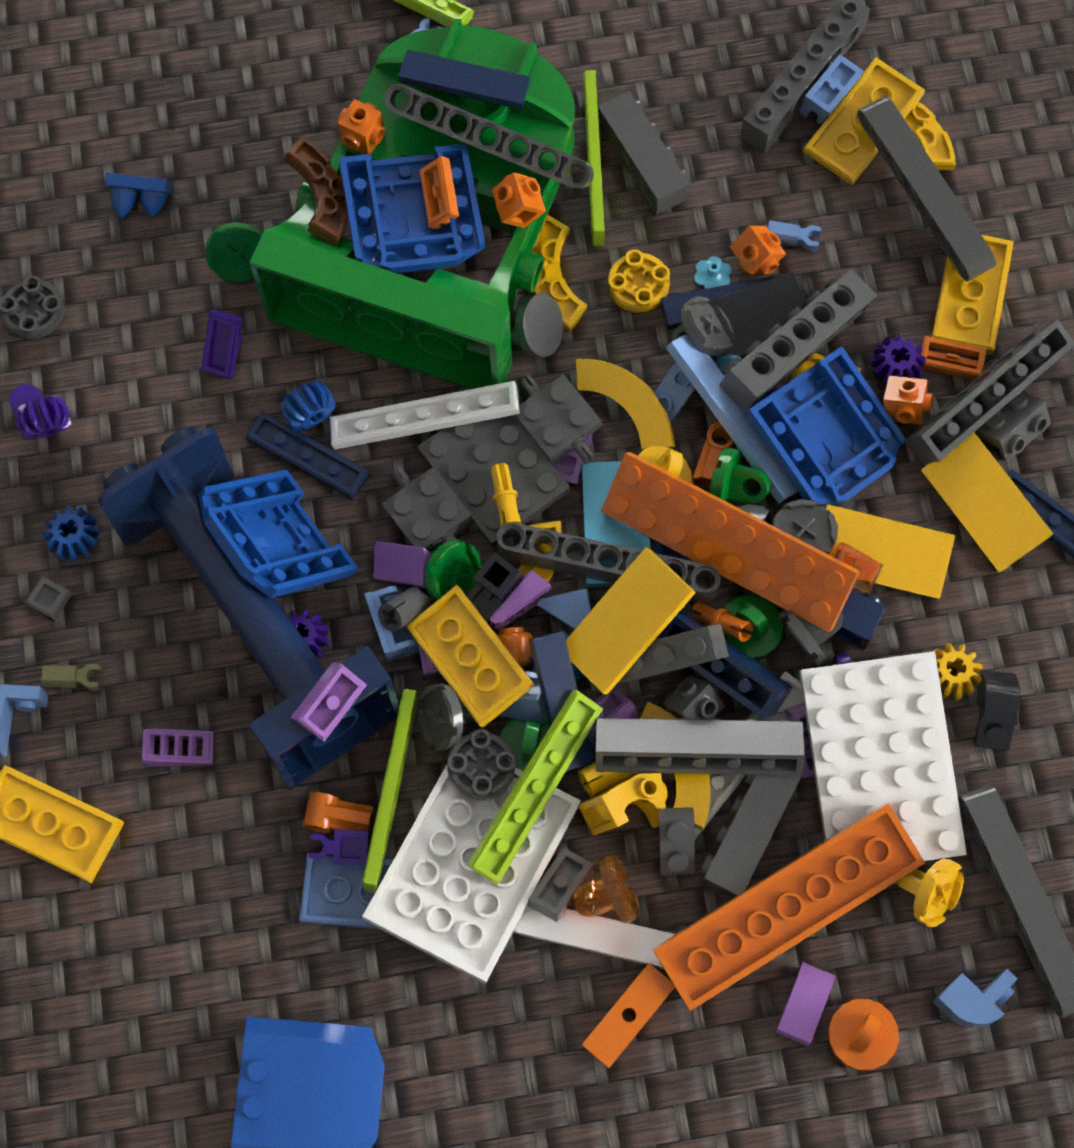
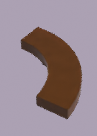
M301 136L286 153L284 162L289 164L304 178L314 196L315 217L310 223L308 232L326 243L337 246L348 223L342 179L331 167L330 159L314 144Z

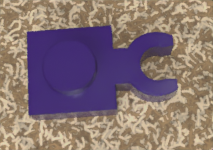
M335 829L334 839L322 832L310 835L311 840H320L323 843V850L321 852L309 853L310 858L319 860L328 854H333V864L366 866L370 848V830Z

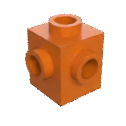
M354 99L348 109L344 108L339 114L337 125L339 127L341 143L362 154H371L385 134L382 112L371 103L364 104Z
M513 172L504 177L503 181L492 189L496 208L502 223L525 228L546 212L540 193V186L536 178Z
M749 225L729 246L739 259V266L750 275L771 274L779 267V261L786 255L780 246V239L773 232L769 231L766 226Z
M889 376L883 398V405L894 422L922 425L925 412H931L933 404V393H928V380Z

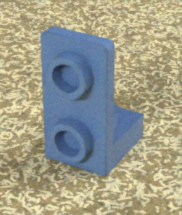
M676 362L654 392L662 407L665 408L671 424L696 390Z
M0 684V757L7 756L14 706L16 710L24 712H34L36 708H47L48 694L40 686Z

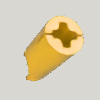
M595 761L578 770V777L581 784L588 782L583 785V788L590 797H594L640 772H596Z

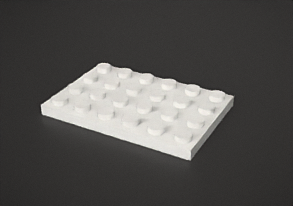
M935 651L799 670L824 841L883 804L889 803L924 861L967 855Z
M446 765L365 910L362 920L486 984L528 904V898L539 884L581 800L556 788L501 881L496 885L466 865L523 771L515 767L514 777L510 786L499 796L488 800H474L465 797L454 788L450 782Z

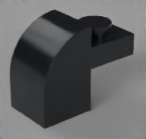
M493 552L473 577L477 584L467 595L488 624H490V617L523 579L521 572L496 552Z
M982 670V681L979 684L977 704L980 712L974 738L975 747L1009 751L1014 725L1017 726L1019 717V682L1016 674Z

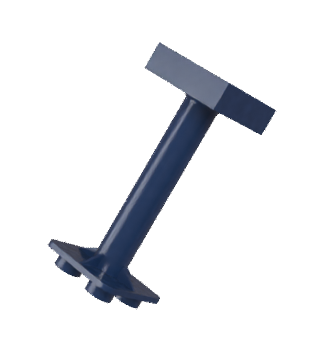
M191 427L183 428L173 433L164 441L161 446L163 454L141 468L135 463H130L113 471L104 481L105 491L99 496L98 503L126 546L136 544L161 527H165L284 700L282 703L249 725L268 758L289 789L292 790L397 719L399 704L392 679L367 645L341 663L367 686L325 742L291 719L293 713L326 670L275 597H268L240 576L204 525L198 495L206 486L232 481L234 474L220 440L212 428H204L198 432Z

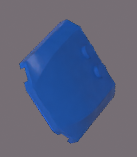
M466 143L435 147L434 154L372 160L371 154L339 157V167L355 260L394 273H405L455 267L485 248V238ZM443 156L450 160L459 217L456 219L450 218V223L446 225L441 223L442 228L435 230L429 228L419 170L438 157Z
M842 346L744 412L803 499L814 500L820 503L821 506L841 504L890 470L896 461L895 455L899 446L905 441L904 435Z
M288 470L206 486L198 495L204 525L240 576L270 598L351 577L358 569L341 543L333 547L328 544L302 508L299 501L304 496V492Z
M247 1016L231 1148H372L378 1138L385 1064L371 1027Z

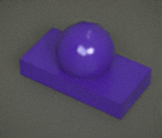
M214 309L209 312L201 371L228 379L234 376L237 352L243 342L242 334L240 333L242 317Z

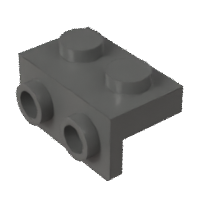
M1022 390L979 427L975 434L979 438L998 447L1001 459L1009 462L1050 425L1046 402Z

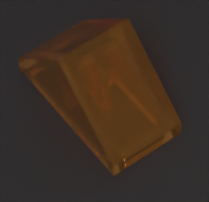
M836 543L830 556L859 570V576L853 587L870 594L883 564L846 543Z

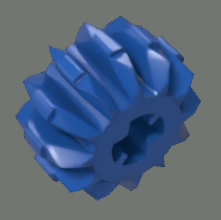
M310 380L307 384L302 383L298 388L292 389L290 394L285 395L284 400L279 406L284 416L283 418L294 431H306L310 427L314 428L317 424L323 423V420L332 414L331 411L335 409L336 404L331 391L322 381Z
M68 505L65 514L61 515L59 511H54L56 520H46L45 525L49 530L43 532V538L49 542L47 544L48 550L51 553L57 552V557L63 561L69 556L72 561L77 562L80 553L85 557H89L88 547L97 548L98 542L95 537L100 536V529L95 526L97 521L91 514L87 515L85 509L81 507L74 512L73 508Z

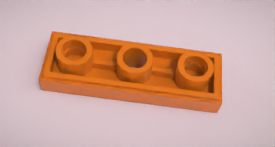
M648 963L583 1042L582 1047L609 1069L674 990L673 983ZM627 1010L632 1011L635 1014V1020L626 1022L622 1017L623 1012Z

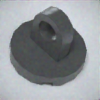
M695 296L683 304L681 309L682 324L674 330L672 341L687 333L692 342L701 351L710 356L718 357L732 348L733 343L730 342L734 338L732 326L720 307L717 305L712 307L708 304L711 300L706 297Z
M800 499L788 502L775 515L772 526L826 554L832 551L837 540L838 525L834 515L829 509L827 511L821 507L820 503L814 500Z
M783 609L778 613V617L782 622L785 619L789 620L786 622L787 630L805 654H808L810 657L815 654L816 657L812 660L815 666H820L828 660L819 645L837 633L843 623L842 612L831 632H827L802 618H797L792 610L787 611Z
M444 683L427 686L420 695V700L424 701L423 708H418V722L424 740L429 746L434 745L435 751L451 750L461 740L463 725L475 722L476 720L464 704L459 702L453 689Z

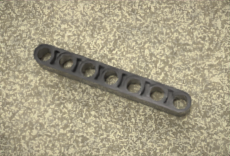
M402 84L392 85L385 93V105L393 113L552 180L577 189L587 187L593 180V168L586 161ZM405 91L409 98L408 103L404 108L399 109L395 105V97L399 92ZM434 103L438 108V114L432 121H427L424 117V109L427 105ZM463 115L467 119V128L462 133H456L453 129V121L458 116ZM494 128L497 133V139L494 144L486 146L482 141V134L486 129ZM518 140L524 141L527 147L525 155L521 158H515L511 152L513 143ZM551 152L556 157V165L553 169L545 171L540 161L545 153ZM575 165H582L586 170V176L580 183H574L570 178V170Z
M884 95L858 109V118L864 130L961 277L968 282L994 268L996 260L990 247L892 100L887 95Z
M518 523L504 524L497 532L498 552L505 560L612 584L619 579L643 551ZM510 537H515L520 541L514 547L506 546L503 542ZM546 544L552 550L546 554H541L535 548L538 545ZM579 551L584 557L581 560L573 561L567 555L570 552ZM655 553L696 592L690 599L691 601L707 603L716 597L720 585V574L713 566ZM604 558H611L616 564L613 567L605 568L599 562ZM707 579L713 586L703 589L696 584V581Z
M987 784L959 795L960 811L1054 1011L1060 1018L1074 1014V952L998 792L992 784Z

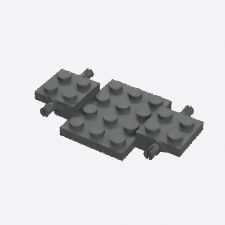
M531 374L526 375V379L523 377L520 384L523 385L530 396L524 403L519 405L520 414L444 428L420 444L418 450L431 466V469L420 477L411 480L401 466L396 468L397 472L394 469L390 473L401 488L396 494L384 501L382 506L412 546L423 547L429 551L448 540H457L455 536L473 523H475L492 547L497 545V532L501 526L498 507L492 499L495 491L491 467L495 464L506 463L509 467L513 490H516L518 493L516 501L522 525H525L571 491L570 486L553 465L563 460L573 450L583 460L584 464L589 463V459L592 461L595 458V454L588 448L585 441L590 434L602 427V421L564 374L549 385L541 388L532 378Z

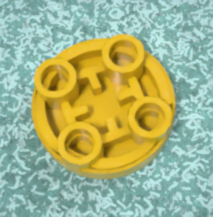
M639 250L628 251L625 256L614 263L609 272V294L613 301L624 310L635 313L654 310L661 305L662 297H667L669 292L670 271L668 267L658 258L642 253Z

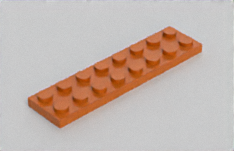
M631 452L624 454L601 509V512L689 559L713 566L721 576L787 611L792 610L798 617L827 632L833 630L860 573L859 570Z
M885 803L652 950L687 1009L692 1011L925 864V861L890 804Z

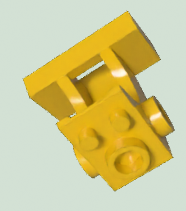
M639 773L579 804L578 808L593 836L628 822L629 819L624 811L629 804H634L641 808L651 827L655 828L659 826L658 809L666 808L667 788L665 783L662 782L661 773Z

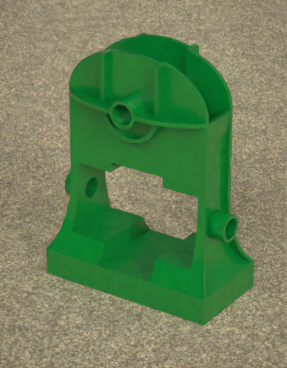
M454 19L451 28L422 30L403 36L391 43L378 57L358 100L364 104L371 103L382 112L385 134L381 142L372 151V160L434 154L435 147L465 143L390 111L385 105L384 97L387 89L395 84H402L567 154L572 155L574 150L575 137L572 125L575 117V104L571 89L557 69L537 54V44L531 41L530 45L512 36L487 28L462 25L461 19ZM412 50L529 76L530 86L523 109L520 110L400 83L398 75L406 51ZM405 91L399 92L395 97V105L399 109L404 108L408 103L409 98ZM431 103L425 107L424 117L427 121H432L436 118L438 108L434 103ZM458 116L453 121V129L456 133H462L467 128L468 123L465 116ZM486 129L482 134L483 143L486 146L495 143L497 139L495 129ZM341 139L330 160V165L338 176H341L339 157L364 155L342 144ZM522 140L514 142L511 148L512 155L515 158H521L527 150L526 144ZM467 144L482 225L513 235L490 284L487 285L442 269H436L430 279L424 283L355 260L351 239L342 237L338 245L334 246L308 232L310 223L315 217L316 207L312 191L307 182L304 181L296 199L295 214L282 224L264 230L249 262L267 321L467 389L505 383L512 369L510 331L517 291L519 288L533 293L540 280L544 266V256L532 253L558 191L560 182ZM548 152L542 156L540 161L542 168L545 171L554 168L556 157L553 153ZM513 172L536 178L546 209L544 214L525 228L502 223L492 189L502 182L504 177Z

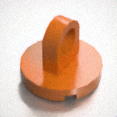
M854 999L843 1004L831 1017L827 1029L830 1048L834 1056L844 1066L857 1071L874 1070L885 1065L895 1054L899 1043L898 1025L892 1013L882 1004L870 999Z

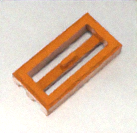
M443 156L438 157L419 170L429 228L435 230L442 228L441 223L445 225L450 223V218L456 219L459 217L450 160Z
M924 336L921 355L925 357L926 362L922 369L975 380L982 374L987 349ZM929 347L948 352L958 353L962 355L977 357L978 361L963 358L956 354H944L940 352L930 351Z

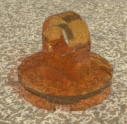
M612 854L600 858L601 878L578 887L574 892L573 897L576 911L580 915L594 917L614 909L623 923H630L639 917L640 909L635 890L632 887L627 888L629 884L624 881L628 879V873L617 856ZM598 898L595 901L586 902L587 899Z

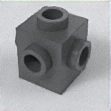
M689 675L682 681L676 690L663 702L675 718L688 720L715 719L716 715L725 707L717 695L719 689L706 678L702 681L692 675Z

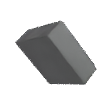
M42 576L25 601V604L29 608L55 621L72 593L65 587Z

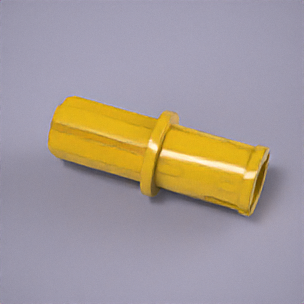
M506 463L495 464L491 467L495 491L492 499L498 507L500 526L507 523L521 524L516 501L518 493L516 490H513L509 467Z

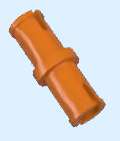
M697 602L692 606L691 609L700 612L701 615L692 612L690 614L706 626L721 624L723 634L734 637L741 642H746L751 637V634L741 631L743 628L753 631V624L750 621L732 616L731 612L724 608L717 610L702 602Z

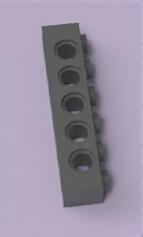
M840 0L744 117L740 135L741 140L764 154L768 151L800 111L804 97L839 54L844 56L863 33L870 12L869 7L857 0Z
M852 269L842 277L836 274L824 286L826 290L823 293L819 290L814 292L806 300L805 304L807 306L804 309H801L799 306L796 307L785 318L786 324L781 326L777 323L765 335L766 340L762 344L757 340L745 351L746 357L740 360L737 357L724 369L727 375L720 383V386L745 412L756 405L866 311L877 297V294Z
M1058 319L1039 324L911 433L905 441L923 465L940 462L1074 346L1073 339Z

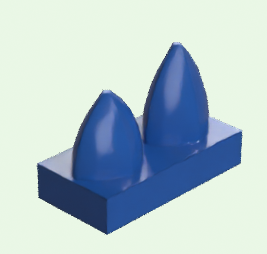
M106 172L105 185L111 187V202L119 219H123L132 209L137 191L140 192L141 202L145 211L151 217L162 209L167 195L173 196L174 183L166 179Z

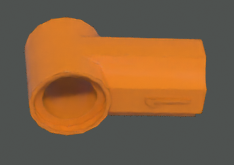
M716 422L709 427L706 441L692 481L698 484L699 487L710 490L713 471H715V468L720 469L723 462L718 460L720 453L725 448H734V441L720 422ZM720 437L725 439L728 443L724 445H718L713 441V439Z
M310 792L302 827L322 833H332V830L334 831L335 829L371 831L374 807L340 801L338 797L326 793Z

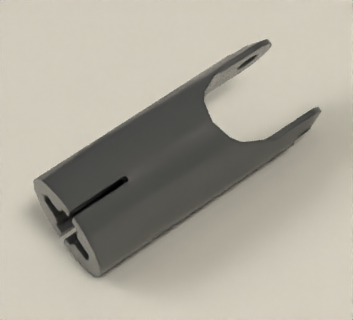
M412 586L381 605L378 610V617L381 624L387 630L398 631L437 600L424 594L421 591L422 587Z

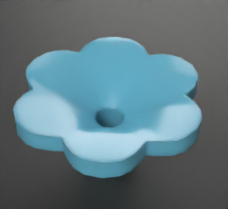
M716 256L710 257L707 261L701 260L696 264L697 273L694 276V281L698 286H704V289L729 285V276L732 272L731 266L727 263H722L721 259Z

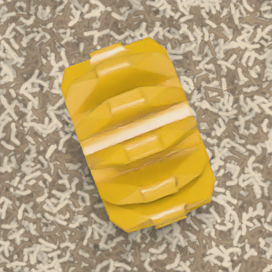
M951 643L945 645L944 651L936 648L934 651L940 687L943 690L942 698L947 699L951 692L956 700H961L963 692L967 695H972L975 691L974 685H979L982 681V677L977 674L982 670V664L972 663L977 656L976 652L966 655L964 653V644L960 645L957 651H955ZM950 667L957 669V676L950 674Z

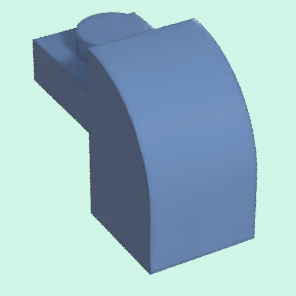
M1006 969L982 992L961 973L937 996L933 1003L954 1023L967 1028H981L995 1022L1004 1015L994 1003L996 1002L1001 1006L1013 995L1015 991L1011 986L1017 978Z

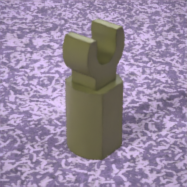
M88 664L82 669L79 666L43 665L41 682L45 688H78L79 686H84L90 691L101 690V685L98 682H89V677L93 673H103V669L97 664Z

